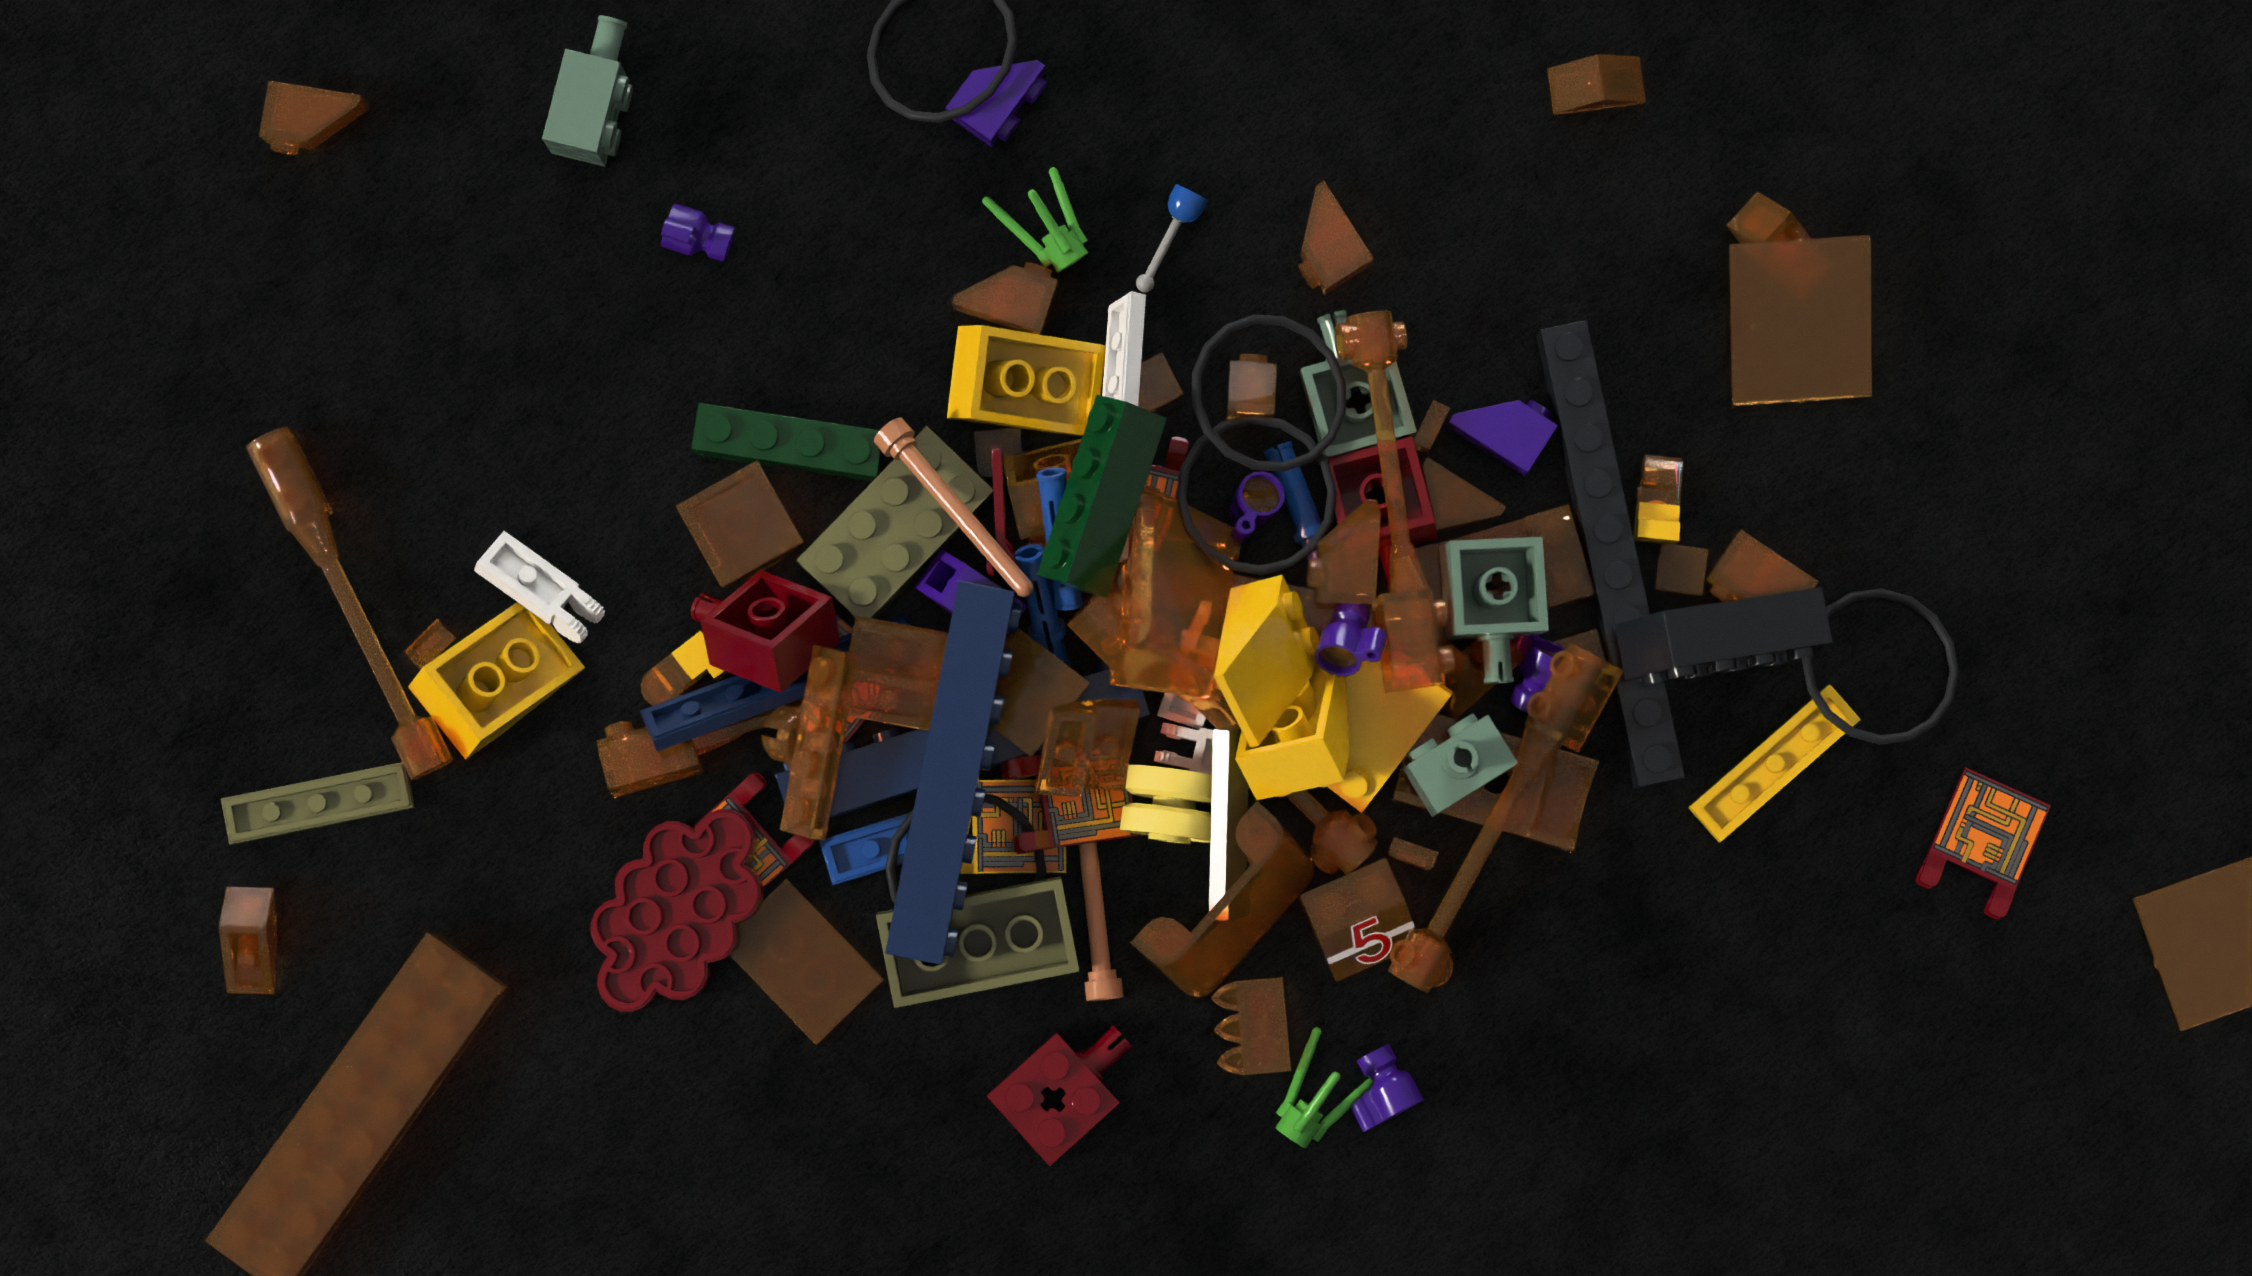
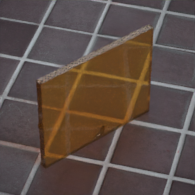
M1870 236L1816 239L1799 237L1795 240L1729 244L1733 406L1783 402L1805 403L1806 401L1872 397Z
M2252 857L2132 898L2154 957L2153 965L2160 973L2180 1031L2252 1006Z

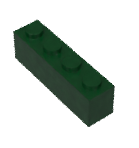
M1096 395L1092 410L1088 415L1087 425L1077 455L1073 460L1072 470L1062 500L1058 505L1057 515L1047 545L1043 550L1037 575L1079 591L1105 598L1108 597L1167 418L1126 401Z
M698 403L691 447L695 455L872 482L880 474L883 452L874 443V438L880 430Z

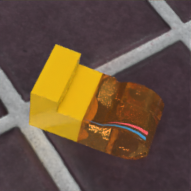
M1644 455L1640 487H1638L1634 541L1675 545L1679 541L1682 458Z
M699 631L645 674L641 682V693L644 699L654 706L684 695V691L708 672L716 681L729 672L709 664L704 635Z

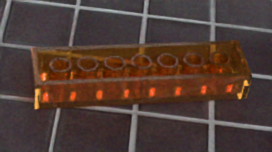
M427 932L205 1242L253 1276H303L510 987L436 934Z

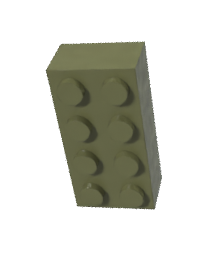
M928 426L914 438L917 442L915 448L974 516L993 499V489ZM894 459L797 559V562L857 621L867 628L932 562L940 549L943 550L962 530L901 459Z
M1061 876L966 895L963 910H953L950 928L959 929L954 956H944L943 965L885 954L894 909L877 912L876 914L894 1008L1079 972Z

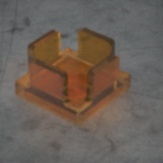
M757 460L676 505L678 512L722 589L741 578L747 580L759 570H765L785 558V553L804 543Z

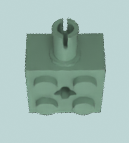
M600 15L598 16V25L590 55L565 49L542 140L552 154L604 167L606 166L608 155L616 156L622 133L621 129H617L619 112H627L633 92V85L628 84L629 77H627L621 63L617 61L624 30L627 27L626 22Z
M1346 310L1334 312L1333 318L1338 332L1334 330L1330 314L1317 318V321L1320 324L1325 344L1334 352L1345 378L1346 404L1350 402L1352 393H1357L1360 399L1368 398L1370 403L1365 405L1362 414H1357L1355 408L1348 409L1346 407V414L1334 442L1322 452L1326 458L1408 437L1414 438L1417 433L1391 342L1362 351L1361 349H1356L1346 317ZM1327 359L1324 362L1303 367L1299 373L1318 442L1327 435L1337 412V384Z
M1543 537L1449 541L1439 547L1445 640L1478 638V642L1483 644L1484 684L1514 682V677H1512L1510 640H1515V637L1537 636L1549 631ZM1491 581L1493 585L1501 586L1502 593L1495 597L1491 592L1486 591V584Z
M1472 713L1447 730L1451 737L1450 739L1437 745L1432 738L1407 755L1411 763L1405 766L1403 771L1432 817L1518 764L1489 715L1478 721L1474 713Z

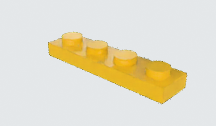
M1828 685L1820 692L1830 710L1853 727L1861 720L1831 685ZM1812 699L1688 808L1718 842H1721L1845 733L1824 718Z

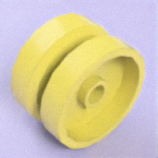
M1128 765L1125 789L1133 795L1153 798L1152 804L1129 803L1123 806L1120 831L1148 835V839L1171 843L1191 844V841L1211 843V813L1196 810V804L1211 805L1212 774L1156 766Z

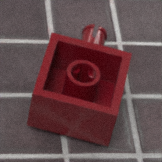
M1413 437L1327 458L1337 490L1334 511L1348 563L1380 555L1389 593L1401 592L1398 573L1402 574L1406 591L1416 587L1418 583L1414 576L1407 548L1438 540V535ZM1383 495L1386 502L1376 504L1374 497Z
M759 570L724 601L712 597L708 593H701L700 598L696 597L691 606L692 619L702 625L710 665L780 693L840 642L831 596L763 570Z
M1114 1025L1083 1054L1080 1051L1075 1053L1064 1039L1056 1033L987 1095L991 1102L1049 1166L1120 1103L1101 1082L1104 1079L1102 1074L1128 1050L1133 1048L1124 1038L1112 1050L1108 1049V1046L1122 1035ZM1049 1087L1055 1091L1060 1087L1065 1091L1066 1095L1062 1098V1102L1065 1105L1063 1110L1058 1111L1052 1107L1046 1111L1041 1104L1045 1100V1096L1042 1093L1044 1088Z

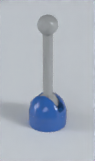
M1175 184L1168 200V209L1173 220L1147 271L1137 278L1136 286L1138 290L1149 292L1153 289V277L1181 223L1196 220L1203 213L1208 203L1207 199Z

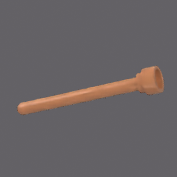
M902 417L887 423L874 438V443L886 457L892 456L895 460L901 459L1016 594L1021 597L1029 596L1033 591L1032 582L915 448L917 442L913 438L915 432Z
M1097 842L1081 844L1078 847L1092 972H1088L1089 981L1084 982L1086 1001L1124 997L1122 978H1117L1116 969L1111 970Z

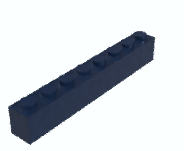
M964 581L958 582L885 954L943 965L944 956H954L959 929L950 928L953 910H963L968 883L961 882L959 879L962 864H972L977 836L968 835L972 816L981 818L986 790L978 788L981 770L990 771L995 743L987 742L990 723L999 725L1004 697L997 696L996 691L999 677H1009L1013 650L1005 649L1008 630L1018 631L1023 604L1014 603L1015 591Z
M1120 656L1095 664L1097 673L1079 678L1077 671H1072L1051 678L1053 687L1035 692L1033 685H1028L1007 692L1008 701L1003 703L999 725L990 723L987 742L995 743L991 768L1001 765V763L1012 758L1026 757L1149 718L1150 712L1134 662L1124 664ZM932 716L918 720L919 729L902 735L899 727L872 735L874 743L861 748H856L854 741L828 749L830 757L812 763L810 755L783 763L785 772L775 775L792 828L794 830L916 792Z

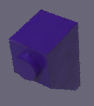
M1516 400L1456 413L1452 416L1446 427L1525 477L1558 425L1550 420L1553 413L1539 403L1529 400L1526 405Z

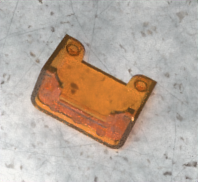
M1144 487L1129 531L1128 558L1123 561L1122 620L1116 631V640L1119 641L1121 653L1117 660H1112L1110 663L1109 684L1220 701L1223 694L1214 678L1229 592L1230 588H1233V570L1226 568L1203 554L1184 528L1176 499L1154 488ZM1188 505L1193 525L1207 544L1224 556L1237 562L1241 542L1234 540L1231 536L1233 527Z
M1258 801L1241 818L1235 832L1237 845L1247 856V862L1251 865L1190 933L1183 925L1172 918L1161 917L1148 923L1130 943L1132 947L1179 989L1190 996L1201 997L1213 992L1309 885L1314 876L1315 866L1312 857L1276 817Z

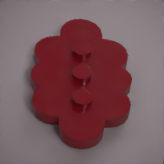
M718 809L708 813L698 823L696 828L681 821H667L659 824L646 837L643 844V858L626 863L618 871L615 878L616 898L604 902L595 911L591 920V936L594 944L607 956L598 973L597 988L601 998L609 1007L620 1012H634L647 1007L656 998L658 993L671 1000H687L697 996L706 988L709 982L711 962L726 959L736 950L739 943L738 923L750 919L759 910L764 899V887L760 876L747 865L757 846V833L753 823L745 814L734 809Z

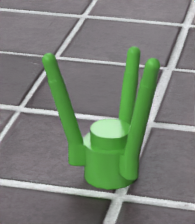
M1050 168L1049 174L1069 230L1065 224L1058 227L1035 190L1032 189L1028 192V197L1050 232L1041 239L1046 246L1045 248L990 197H984L982 200L983 204L1037 255L1044 268L1052 264L1056 272L1059 273L1088 254L1083 245L1088 240L1079 228L1057 168Z
M1318 1027L1313 1028L1286 1098L1276 1112L1282 1118L1275 1128L1305 1149L1313 1139L1319 1142L1327 1129L1345 1114L1351 1105L1373 1085L1372 1079L1368 1078L1320 1123L1319 1121L1323 1114L1318 1110L1340 1079L1338 1072H1333L1310 1104L1300 1099L1297 1105H1294L1321 1035V1029Z

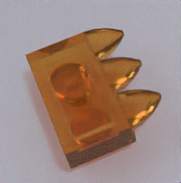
M1283 977L1235 981L1218 989L1211 997L1212 1001L1223 1008L1238 1011V1014L1231 1015L1221 1021L1214 1029V1032L1225 1040L1241 1043V1046L1234 1047L1224 1053L1218 1059L1217 1064L1226 1071L1238 1075L1291 1071Z

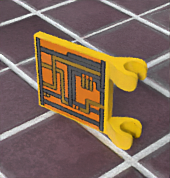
M979 780L978 788L985 789L986 794L999 796L1024 813L1035 831L1045 830L1036 780ZM984 803L981 818L972 816V835L977 836L972 864L963 863L961 874L1037 873L1034 852L1017 854L1014 851L1013 837L1025 832L1018 820L996 805ZM1066 847L1043 850L1047 869L1046 873H1066Z

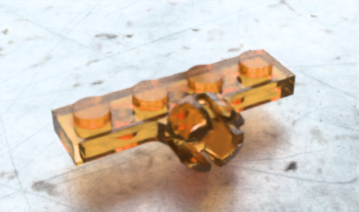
M813 645L801 707L780 706L771 712L764 722L763 726L778 730L777 738L761 735L764 749L772 759L785 762L790 768L780 826L782 831L810 839H826L859 654L826 646Z

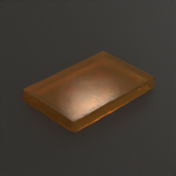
M787 879L762 902L759 910L750 919L742 921L738 925L739 943L736 950L730 956L816 1045L884 980Z

